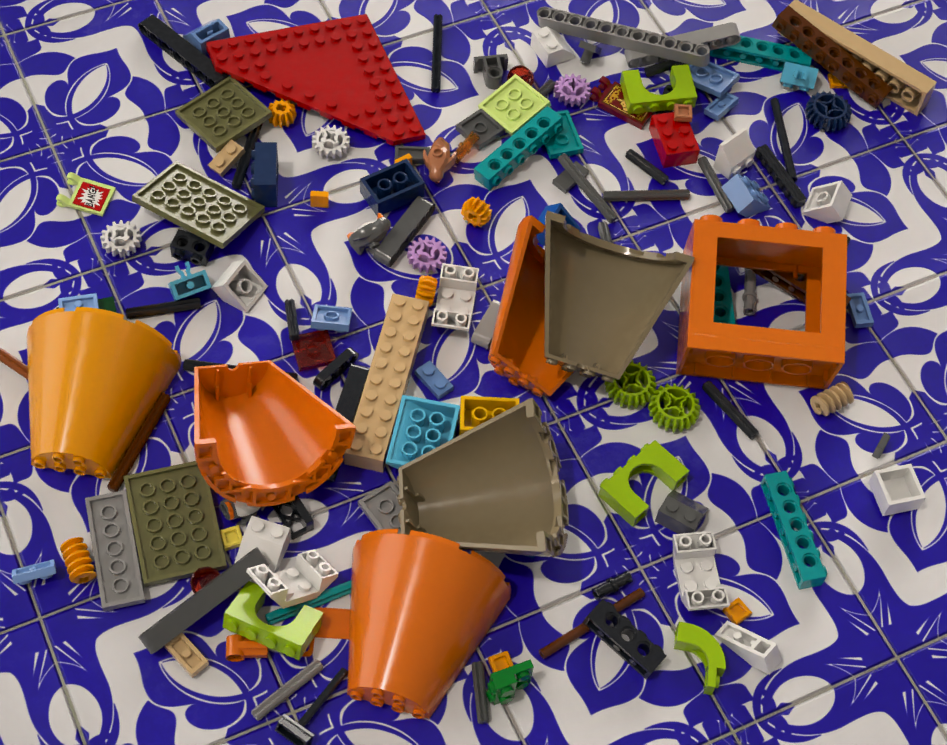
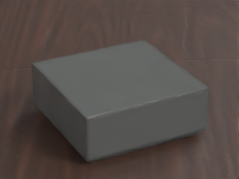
M884 432L872 454L874 458L878 459L882 455L891 438L889 434Z

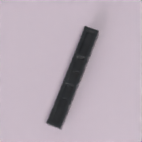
M767 144L757 147L755 152L756 158L760 160L762 166L771 175L773 181L776 182L784 196L790 201V204L795 209L804 206L807 198Z

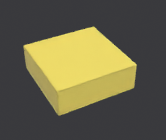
M239 525L219 530L225 551L240 547L243 536Z

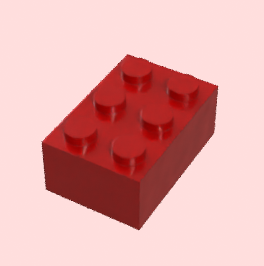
M674 112L652 115L649 131L663 168L697 163L700 149L690 123L674 121Z

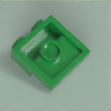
M531 659L490 674V680L487 683L488 690L486 691L490 703H494V705L499 703L501 705L507 704L514 698L516 688L520 690L529 685L534 668Z

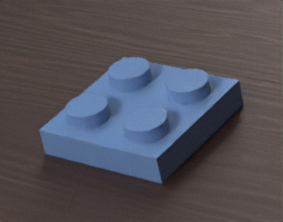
M315 304L311 328L319 331L349 332L352 308Z

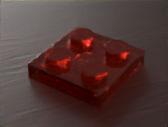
M328 330L299 334L300 339L298 341H291L299 372L328 366L336 359Z

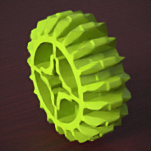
M632 360L619 380H613V383L604 382L606 386L605 391L608 393L609 398H614V404L619 402L620 407L627 405L628 409L631 406L637 409L639 405L643 407L646 402L649 403L657 385L655 383V376H652V370L647 371V365L642 367L640 362L634 364Z
M667 383L665 388L660 385L658 390H655L650 397L648 404L649 416L653 417V423L658 422V428L664 426L665 431L669 428L672 429L673 433L676 429L680 432L684 428L688 430L699 418L701 409L699 399L695 398V393H690V388L684 389L683 384L677 387L676 383L673 386ZM662 401L664 403L663 409L660 407V402ZM684 407H687V408H688V411H689L688 414H686V413L684 412V411H685Z

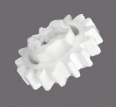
M326 125L325 129L320 127V132L315 130V135H312V148H314L315 153L319 152V157L326 155V159L329 156L335 159L336 155L342 157V152L347 153V149L350 148V136H347V131L342 132V127L336 129V125H333L332 128Z
M120 220L119 224L112 222L113 226L106 225L107 230H102L100 239L102 248L106 249L107 254L112 252L113 257L116 254L123 257V254L126 253L127 256H130V251L135 253L136 247H140L142 238L140 229H137L135 224L130 226V221L123 224V221Z

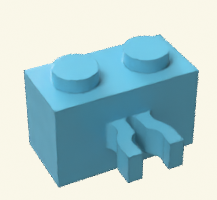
M784 62L780 82L783 83L782 86L792 88L795 85L799 86V90L809 92V89H814L819 69Z
M188 261L185 262V272L187 274L185 276L184 272L180 270L179 265L174 266L176 272L181 276L180 279L168 283L174 301L211 288L206 270L191 274Z

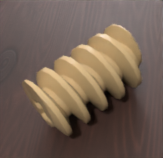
M843 381L812 396L810 399L813 411L818 415L822 414L824 416H828L830 413L840 410L842 406L845 407L848 403L854 402V396L849 385Z

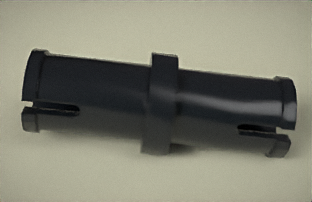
M624 571L614 578L606 579L605 583L592 588L594 598L600 600L611 593H617L620 588L633 582L632 576L628 571Z

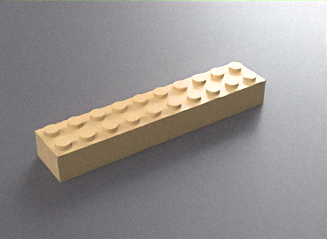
M793 0L789 4L791 8L890 85L893 89L886 97L887 99L916 116L927 106L937 83L935 80L804 3Z
M392 294L353 422L356 426L354 439L350 449H346L344 453V464L383 473L402 395L406 394L429 314V301Z

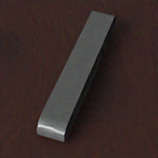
M256 547L148 628L138 638L150 654L157 652L250 581L252 578L246 572L247 568L265 564L268 567L270 565L258 547Z

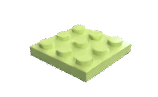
M515 74L481 102L478 108H482L512 136L545 107H550L551 103Z

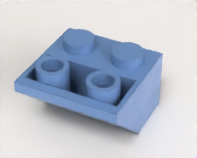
M216 19L183 35V38L207 56L209 54L206 49V42L230 38L229 28L220 19Z
M736 174L721 187L736 211L745 217L767 211L771 208L768 204L769 199L767 196L760 192L759 184L755 180L751 181L747 176L743 177Z

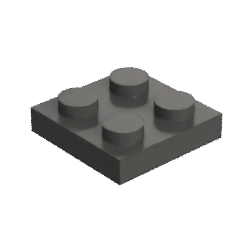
M481 108L456 124L455 130L480 150L504 134L505 128Z

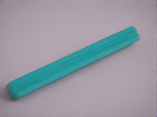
M351 580L323 591L316 599L284 609L279 608L265 614L268 625H273L298 615L304 605L316 608L351 594Z

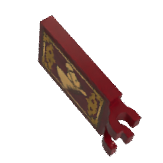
M602 76L599 80L600 85L598 88L593 87L591 90L592 95L589 99L598 102L597 107L642 130L655 112L628 114L621 84L616 81L611 84L608 78Z

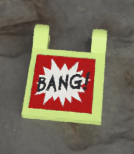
M69 172L67 183L69 185H77L71 199L63 194H58L56 197L57 206L70 207L103 217L116 187L85 179L73 172Z

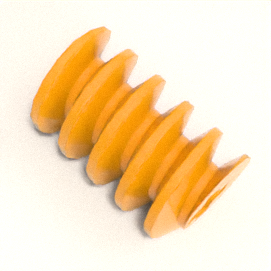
M82 537L68 539L60 547L69 579L72 583L76 584L90 582L97 576L96 572L93 571L95 568L91 564L92 559L89 557L88 546L86 543H83L84 539Z

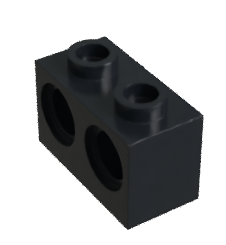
M178 229L170 244L171 257L177 260L189 261L195 265L207 266L214 251V244L191 232Z

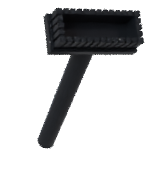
M344 668L339 670L298 723L286 714H283L282 718L277 722L275 731L295 745H311L314 734L307 730L305 726L345 678L348 671Z

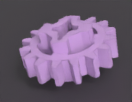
M565 74V78L560 76L559 81H556L554 86L555 98H559V102L564 101V105L570 103L571 107L574 104L580 106L581 102L585 104L586 99L589 100L591 94L590 82L586 83V78L580 79L581 75L575 77L572 74L569 77Z
M428 236L425 237V240L419 237L418 242L412 241V246L408 247V263L413 264V269L418 267L420 273L423 270H426V274L429 273V270L435 273L436 268L441 269L442 263H446V247L441 246V241L435 242L434 237L432 240H429Z

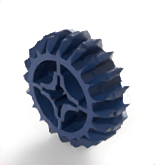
M823 91L821 94L817 92L816 95H812L806 104L805 114L809 124H813L814 128L818 127L820 131L823 129L826 133L831 130L834 133L836 130L840 131L847 126L851 119L852 110L848 100H843V96H838L837 93L832 94L830 91L828 93Z

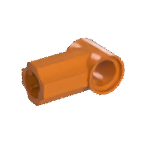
M229 635L226 638L225 658L231 662H240L245 658H268V647L241 635Z

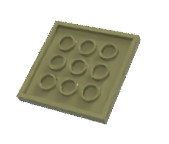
M231 76L175 110L176 116L216 153L221 151L230 140H238L273 117L270 109L238 81L231 78Z

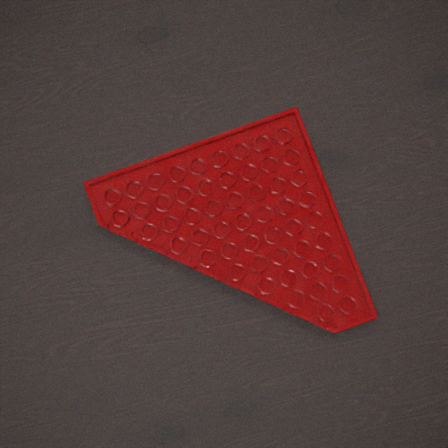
M367 14L206 42V49L216 72L221 74L223 72L231 75V78L242 83L245 81L251 83L254 88L264 92L270 91L280 99L296 102L299 107L309 111L311 109L315 110L325 118L330 120L334 118L341 121L344 126L351 129H360L364 131V134L375 139L378 137L384 139L387 144L392 146L425 139L426 134Z

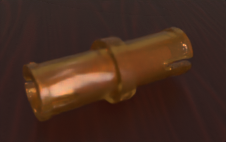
M473 131L470 132L463 142L458 144L459 147L455 150L457 152L456 165L459 164L466 154L471 152L470 149L480 139Z

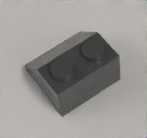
M672 490L659 508L655 522L677 534L696 532L709 508Z

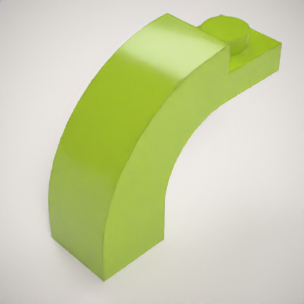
M678 622L675 630L674 649L688 651L699 657L705 668L703 694L712 695L714 689L719 687L720 677H722L726 669L723 650L717 640L703 628L690 623Z

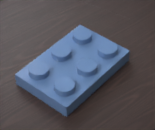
M712 62L705 67L689 64L694 86L719 98L740 80V74Z

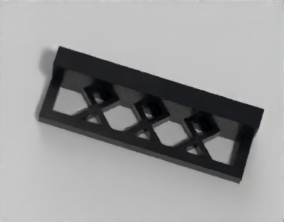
M298 495L295 496L293 501L279 504V508L277 505L272 506L283 526L291 529L292 521L301 523L304 527L296 532H293L291 529L292 540L314 529V521ZM282 506L292 508L291 516L281 513Z

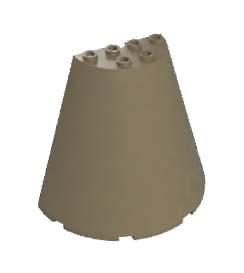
M547 210L545 215L544 358L547 359L546 363L562 366L561 370L571 373L578 371L580 376L586 378L597 376L601 377L603 381L613 383V380L621 378L691 267L695 257L680 252L666 253V256H663L660 253L642 252L582 233L572 225L566 224V216Z
M533 398L527 399L399 467V476H397L399 494L397 499L399 505L402 506V510L398 514L401 524V532L399 534L409 535L411 530L433 534L459 543L460 550L542 557L561 555L568 539V534H564V528L569 525L565 481L559 479L558 472H560L562 467L556 445L547 422H541L542 411Z

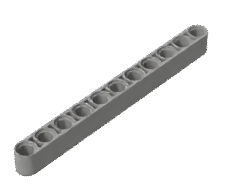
M541 7L537 10L540 28L547 26L562 34L698 67H705L710 63V49L705 44L550 7Z

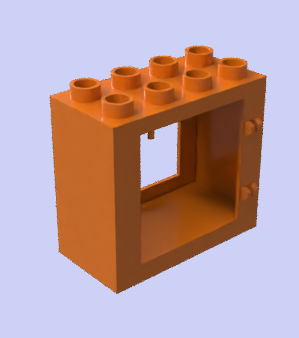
M704 215L700 219H694L683 250V254L695 258L681 281L676 374L827 389L845 363L847 234H838L834 228L828 226L816 227L813 231L798 230L796 224L789 222L779 223L775 227L760 226L758 220L750 218L741 219L737 223L722 222V218L717 215ZM716 265L793 273V279L798 278V273L806 274L805 331L713 322Z

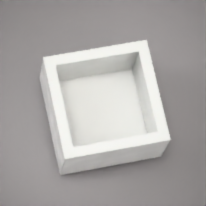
M912 464L876 470L868 482L882 516L919 509L926 499Z

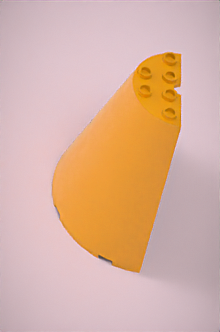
M64 307L53 309L37 316L27 332L31 465L39 469H54L58 472L72 469L77 475H93L100 479L112 478L161 393H165L181 367V357L177 350L171 348L172 343L149 325L138 320L132 323L124 320L123 314L108 310L76 307L75 311H65Z

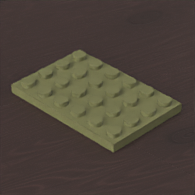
M178 161L172 163L132 195V201L222 249L265 212V206Z
M196 461L124 476L145 587L228 569L210 486L204 480Z

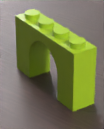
M689 65L671 67L669 78L673 90L663 95L653 94L645 89L639 69L622 71L620 84L628 114L674 110V104L692 105V108L695 107L697 93Z
M654 440L651 444H645L637 456H631L623 468L621 466L618 467L610 479H604L599 486L598 496L634 527L647 515L649 505L633 492L628 480L636 474L648 473L656 476L671 490H676L687 480L690 470Z
M248 581L225 611L222 627L270 649L300 660L319 631L324 612L304 605L291 623L283 626L268 625L262 622L256 615L265 602L266 592L258 584Z

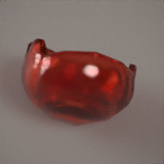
M518 65L510 69L507 81L516 74L530 86H533L535 81L534 74L529 68Z
M208 566L198 568L192 574L190 580L193 593L195 594L220 575V573Z

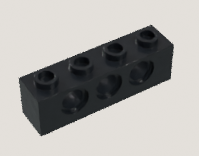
M604 599L597 604L582 622L645 679L652 674L667 656L660 646L653 644L643 631L637 630L626 616L619 614L614 605L606 602ZM605 620H610L614 627L608 626ZM621 634L627 635L630 641H625ZM638 648L643 649L646 655H641L638 652Z

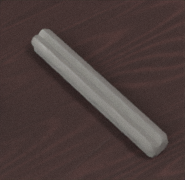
M318 659L311 662L252 709V716L257 721L261 720L322 671V663Z

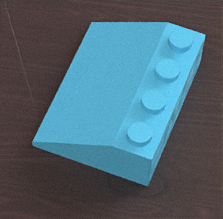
M402 395L386 464L398 469L454 439L459 421L460 405Z

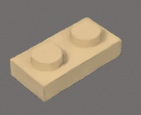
M230 140L208 166L223 177L246 151L235 141Z
M180 633L165 645V649L192 678L209 665V661L183 633Z

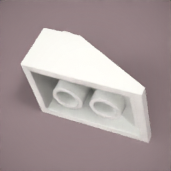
M251 516L235 563L258 547L270 564L268 568L273 573L277 572L291 541V529Z

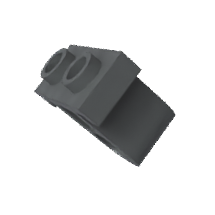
M497 54L474 57V74L482 70L486 87L496 90L502 85L503 69L506 71L508 67V55Z

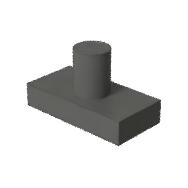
M582 40L578 46L584 49L580 61L590 64L594 53L600 55L602 48Z

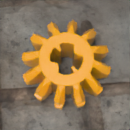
M283 99L269 103L268 109L273 114V117L268 119L269 123H273L274 127L279 125L280 128L282 126L289 127V124H294L297 116L294 104H291L289 100L283 101Z
M471 197L462 205L461 214L464 216L463 219L467 220L468 224H473L474 227H482L491 219L492 210L489 208L490 204H486L485 200L482 201L479 197Z
M428 275L419 277L415 298L429 301V307L433 305L437 279Z

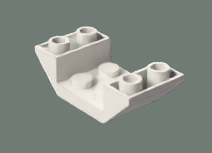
M442 263L438 296L431 326L469 331L479 268Z
M713 531L673 534V565L680 598L687 610L729 607L730 603L726 586L721 587L714 558L717 547Z
M315 549L299 553L295 567L273 573L265 564L247 568L246 570L267 595L283 609L316 599L339 574Z

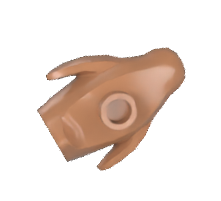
M442 137L433 142L428 156L426 150H423V161L429 170V178L436 184L442 180L444 173L454 165L457 156L455 151L450 157V145Z

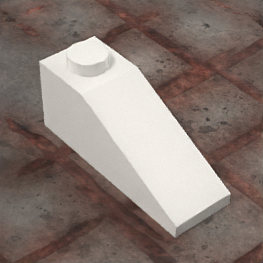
M728 620L715 633L717 639L752 667L770 675L782 661L776 643Z

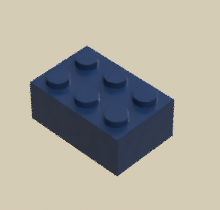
M255 142V150L251 152L252 160H255L251 164L252 178L250 179V186L252 189V200L265 207H277L279 167L277 142Z
M407 159L360 178V193L377 217L378 213L384 215L413 202L418 196L424 197L425 183Z

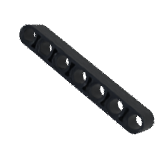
M150 15L138 24L139 30L145 37L210 88L229 77L227 73L223 72L221 74L216 72L210 58L156 16Z
M351 364L335 409L351 423L354 422L370 369L369 367ZM340 466L326 481L335 482Z

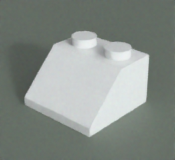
M547 26L532 31L530 46L546 68L576 58L575 53L559 32Z
M742 128L719 145L713 167L727 179L739 174L742 169L750 167L754 162L753 158L756 151L745 128Z
M842 180L812 187L802 213L805 216L827 224L839 222L844 218L852 194Z
M244 259L232 262L211 288L224 302L247 313L268 285Z

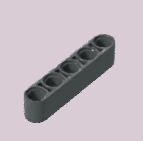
M418 196L376 248L373 259L391 267L431 217L436 205Z

